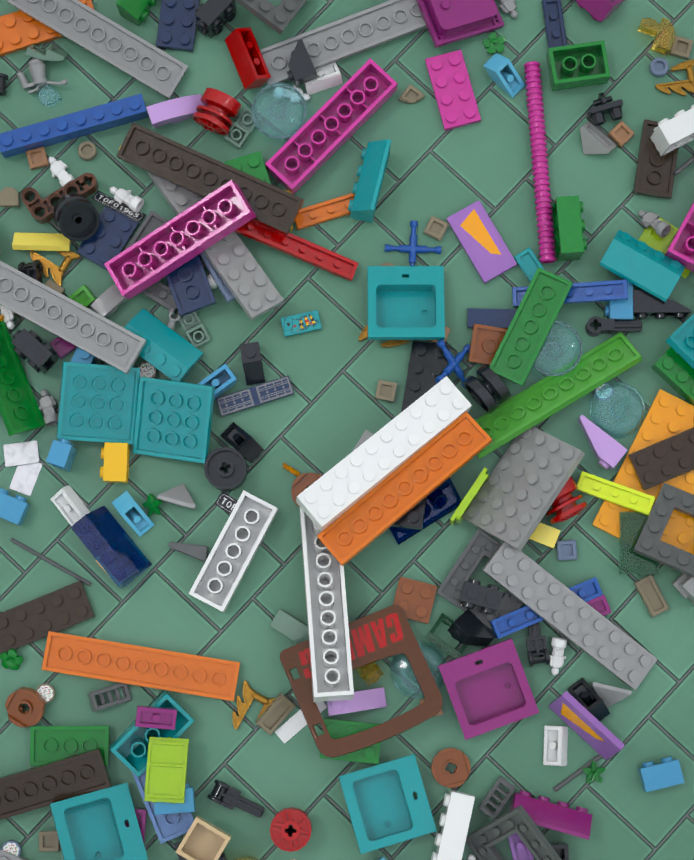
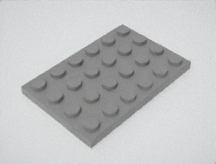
M533 426L515 437L490 474L488 481L484 483L478 492L477 498L472 501L462 518L521 551L585 453Z

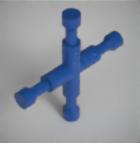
M410 221L411 235L409 245L391 246L390 244H385V252L399 251L409 253L410 266H415L417 253L435 252L436 254H441V246H418L416 235L418 221Z
M438 340L436 343L443 350V355L449 364L445 367L443 373L436 377L435 382L439 383L454 371L457 378H460L462 381V386L466 389L463 381L466 379L458 364L464 359V355L469 353L470 345L466 344L463 347V351L454 357L450 350L446 348L444 340Z

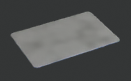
M37 440L3 445L6 467L39 462Z
M42 463L18 465L9 488L30 496Z

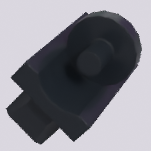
M603 93L598 94V100L593 101L595 107L589 108L587 113L588 118H592L595 126L604 124L606 122L604 114L610 113L612 121H617L623 117L621 109L623 101L620 99L612 102L611 96L605 97Z

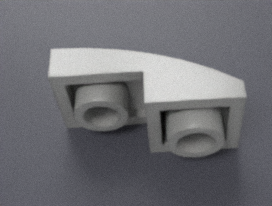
M113 284L90 305V308L97 314L107 318L117 311V307L128 300V298L122 296L116 284Z

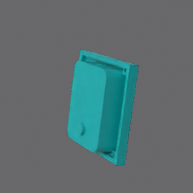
M367 266L368 340H445L444 266Z
M414 754L338 776L360 854L437 831ZM413 792H416L417 799H414Z
M127 783L50 804L64 860H148ZM124 821L128 822L129 827L125 826Z

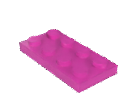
M457 50L426 58L425 64L444 131L481 122L462 51Z

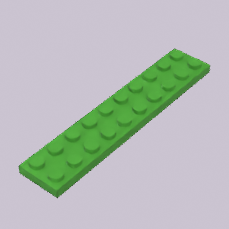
M620 332L500 404L491 414L485 413L475 419L492 439L490 444L476 454L479 459L638 364L642 361V356L623 333Z

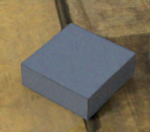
M576 540L556 542L557 561L577 559Z

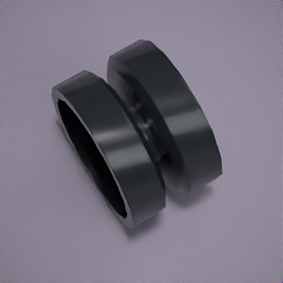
M76 193L68 194L60 198L54 206V222L63 235L71 241L80 242L87 240L98 230L100 223L99 213L85 196Z
M482 365L476 371L477 378L469 376L463 381V384L482 409L491 414L498 408L497 401L504 403L511 397V394L501 379L488 366Z
M229 447L218 448L212 451L206 458L204 465L205 476L209 483L217 490L224 492L234 491L245 482L248 474L247 463L242 454L237 450ZM224 467H229L228 473L223 471Z

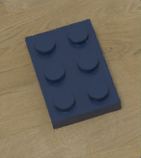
M162 0L156 40L157 48L187 52L194 51L197 28L195 11L200 4V0Z
M105 205L99 215L100 223L98 230L92 237L84 240L76 252L108 271L104 263L124 250L138 228L139 223Z
M199 254L166 275L181 317L217 303Z

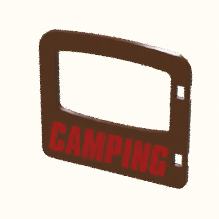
M399 605L389 606L348 623L352 671L379 660L403 654L407 657L424 695L425 701L422 704L382 724L339 739L331 738L317 704L313 702L309 640L284 649L280 653V662L320 753L326 757L336 758L385 741L436 716L442 708V695L406 615ZM294 668L297 669L300 676L296 680L293 679L290 672ZM318 724L321 725L324 732L320 736L317 735L314 728Z

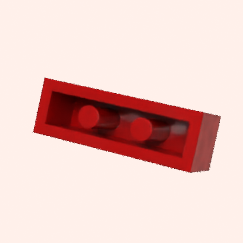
M251 27L236 28L225 39V42L244 89L260 88L271 76Z

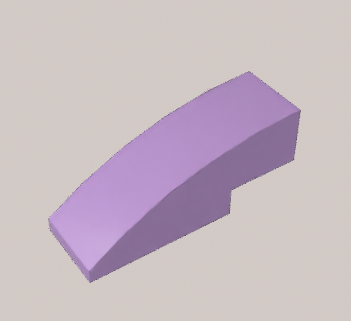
M201 94L175 98L147 106L146 109L153 128L168 123L175 124L192 118L193 114L197 112L196 108L198 105L205 106L200 100Z

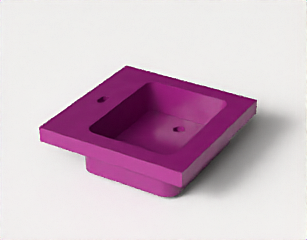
M416 0L435 48L501 29L504 26L494 0Z
M512 638L438 665L465 740L539 713ZM482 660L481 663L475 664L476 661Z

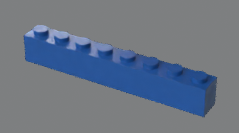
M142 93L0 133V152L4 158H9L26 153L28 150L51 146L149 118Z

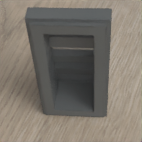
M170 542L168 544L173 550L203 562L207 560L209 549L207 546Z
M119 683L87 693L92 712L132 700L128 685L125 683ZM120 687L122 688V692L124 695L123 699L120 698V694L118 691V688ZM110 690H114L117 701H113ZM103 692H106L109 702L107 704L105 703ZM97 694L100 700V706H98L96 702L95 695Z
M499 776L477 808L495 820L516 787L502 776ZM502 783L509 791H504L499 787V784ZM495 790H498L500 793L505 795L504 798L502 799L497 794H495ZM491 796L497 799L500 802V804L497 805L493 801H491ZM489 803L495 808V811L493 812L485 805Z

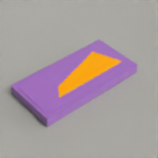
M479 200L446 218L484 284L517 266L515 259Z
M567 691L549 704L548 707L598 754L602 755L605 760L621 751L625 746Z

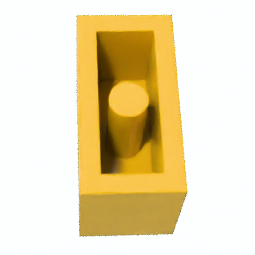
M105 442L104 447H101V459H104V466L100 467V478H103L105 483H128L130 445L128 443Z

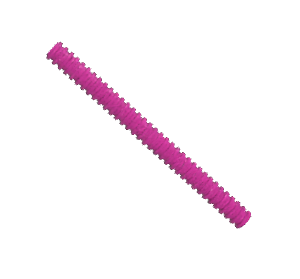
M530 61L524 64L525 80H527L525 85H527L526 91H528L526 93L528 97L526 101L528 102L527 108H529L527 112L529 114L528 119H530L528 121L530 125L529 130L531 131L529 133L531 136L530 142H532L530 144L532 148L531 159H533L531 162L534 165L532 167L534 171L532 175L535 176L533 178V182H535L533 186L535 188L534 193H536L534 196L536 199L535 205H537L535 210H537L536 216L538 218H536V221L538 222L537 228H539L537 230L539 234L537 237L540 239L538 241V245H540L538 249L541 251L539 253L541 257L539 261L546 264L556 261V257H554L556 255L554 249L556 248L553 245L555 243V240H553L555 236L552 234L554 232V228H552L554 224L551 222L553 220L551 216L553 212L550 210L552 209V205H550L552 200L549 193L551 191L549 188L550 182H548L550 180L548 176L549 171L547 170L549 165H547L548 159H546L548 157L546 153L547 142H545L547 138L544 136L546 135L544 130L546 126L543 125L545 123V119H543L545 115L543 114L544 108H542L544 106L542 102L543 97L541 96L543 95L541 91L542 85H540L542 83L540 79L541 69L539 68L541 65L537 61Z

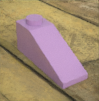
M581 415L578 418V422L596 459L599 460L598 464L606 470L608 468L612 470L627 452V449L585 416Z
M384 687L354 692L353 700L327 701L329 716L387 707Z

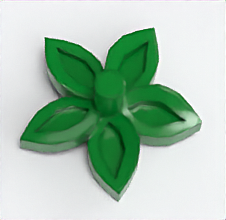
M149 494L147 501L142 503L145 508H149L148 517L153 515L154 512L157 515H161L160 509L157 506L161 505L162 500H156L152 494Z
M593 760L591 768L585 767L582 769L587 774L586 783H591L594 779L602 783V777L599 774H602L605 768H597V764Z

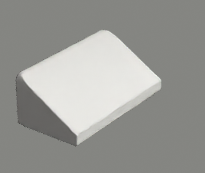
M336 62L316 69L317 78L304 83L307 94L311 95L341 85L343 83L342 76Z
M70 485L61 488L50 499L73 529L92 515Z
M544 725L543 765L567 766L568 727Z

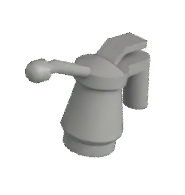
M34 59L28 62V69L33 82L28 83L24 72L17 73L24 90L36 87V89L28 91L29 94L39 92L47 84L66 85L68 83L66 79L60 82L48 81L46 79V65L41 59Z

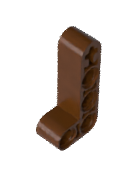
M84 173L44 199H41L38 192L31 187L25 188L22 191L21 198L33 218L38 223L45 224L53 219V202L68 195L71 190H77V194L87 198L98 190L99 184L92 173ZM90 181L92 185L88 186L86 182ZM31 194H34L35 199L31 202H28L27 197ZM45 210V214L42 217H37V212Z

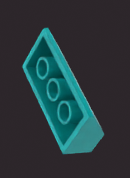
M391 140L368 142L367 148H363L361 159H364L363 166L359 165L357 176L359 181L354 183L352 191L355 197L354 200H350L348 211H351L350 218L369 223L373 222L390 155Z
M618 230L599 263L600 266L623 279H627L630 283L664 302L669 298L685 269V266L679 261L667 257L661 251L651 248L645 242L639 241L629 233Z
M144 308L124 327L147 341L139 356L173 381L184 382L204 354Z
M166 690L149 707L177 709L175 730L135 727L134 721L110 745V751L138 778L147 768L149 737L178 738L194 722V719Z

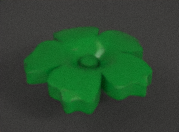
M491 32L488 35V39H484L483 45L485 48H488L487 53L490 55L495 54L496 51L501 53L504 51L503 44L506 40L501 35L497 37L496 32Z
M9 649L8 652L5 651L0 654L1 664L5 669H19V665H21L24 659L21 655L17 656L18 653L15 649Z

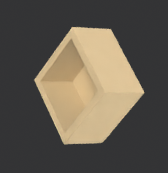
M198 815L180 843L176 853L187 860H218L232 835Z

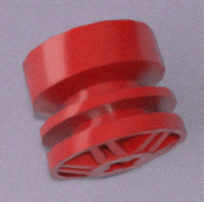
M206 88L200 99L205 106L198 105L196 108L197 112L193 114L192 118L206 130L226 136L230 131L228 127L233 125L229 118H236L241 104L222 91Z
M572 477L568 479L552 503V508L546 513L547 516L553 513L557 515L549 520L551 525L564 522L576 516L588 506L586 502L577 505L576 501L581 499L582 495L572 496L571 493L578 488Z
M294 807L284 808L279 811L273 818L270 826V835L274 844L281 850L288 852L298 851L303 848L309 841L312 831L311 820L308 815L301 809ZM289 825H293V828L296 829L293 835H289V832L285 831Z

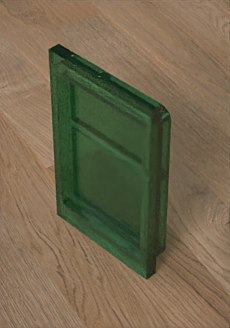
M630 511L619 512V574L659 575V562L633 552L649 517L647 515Z

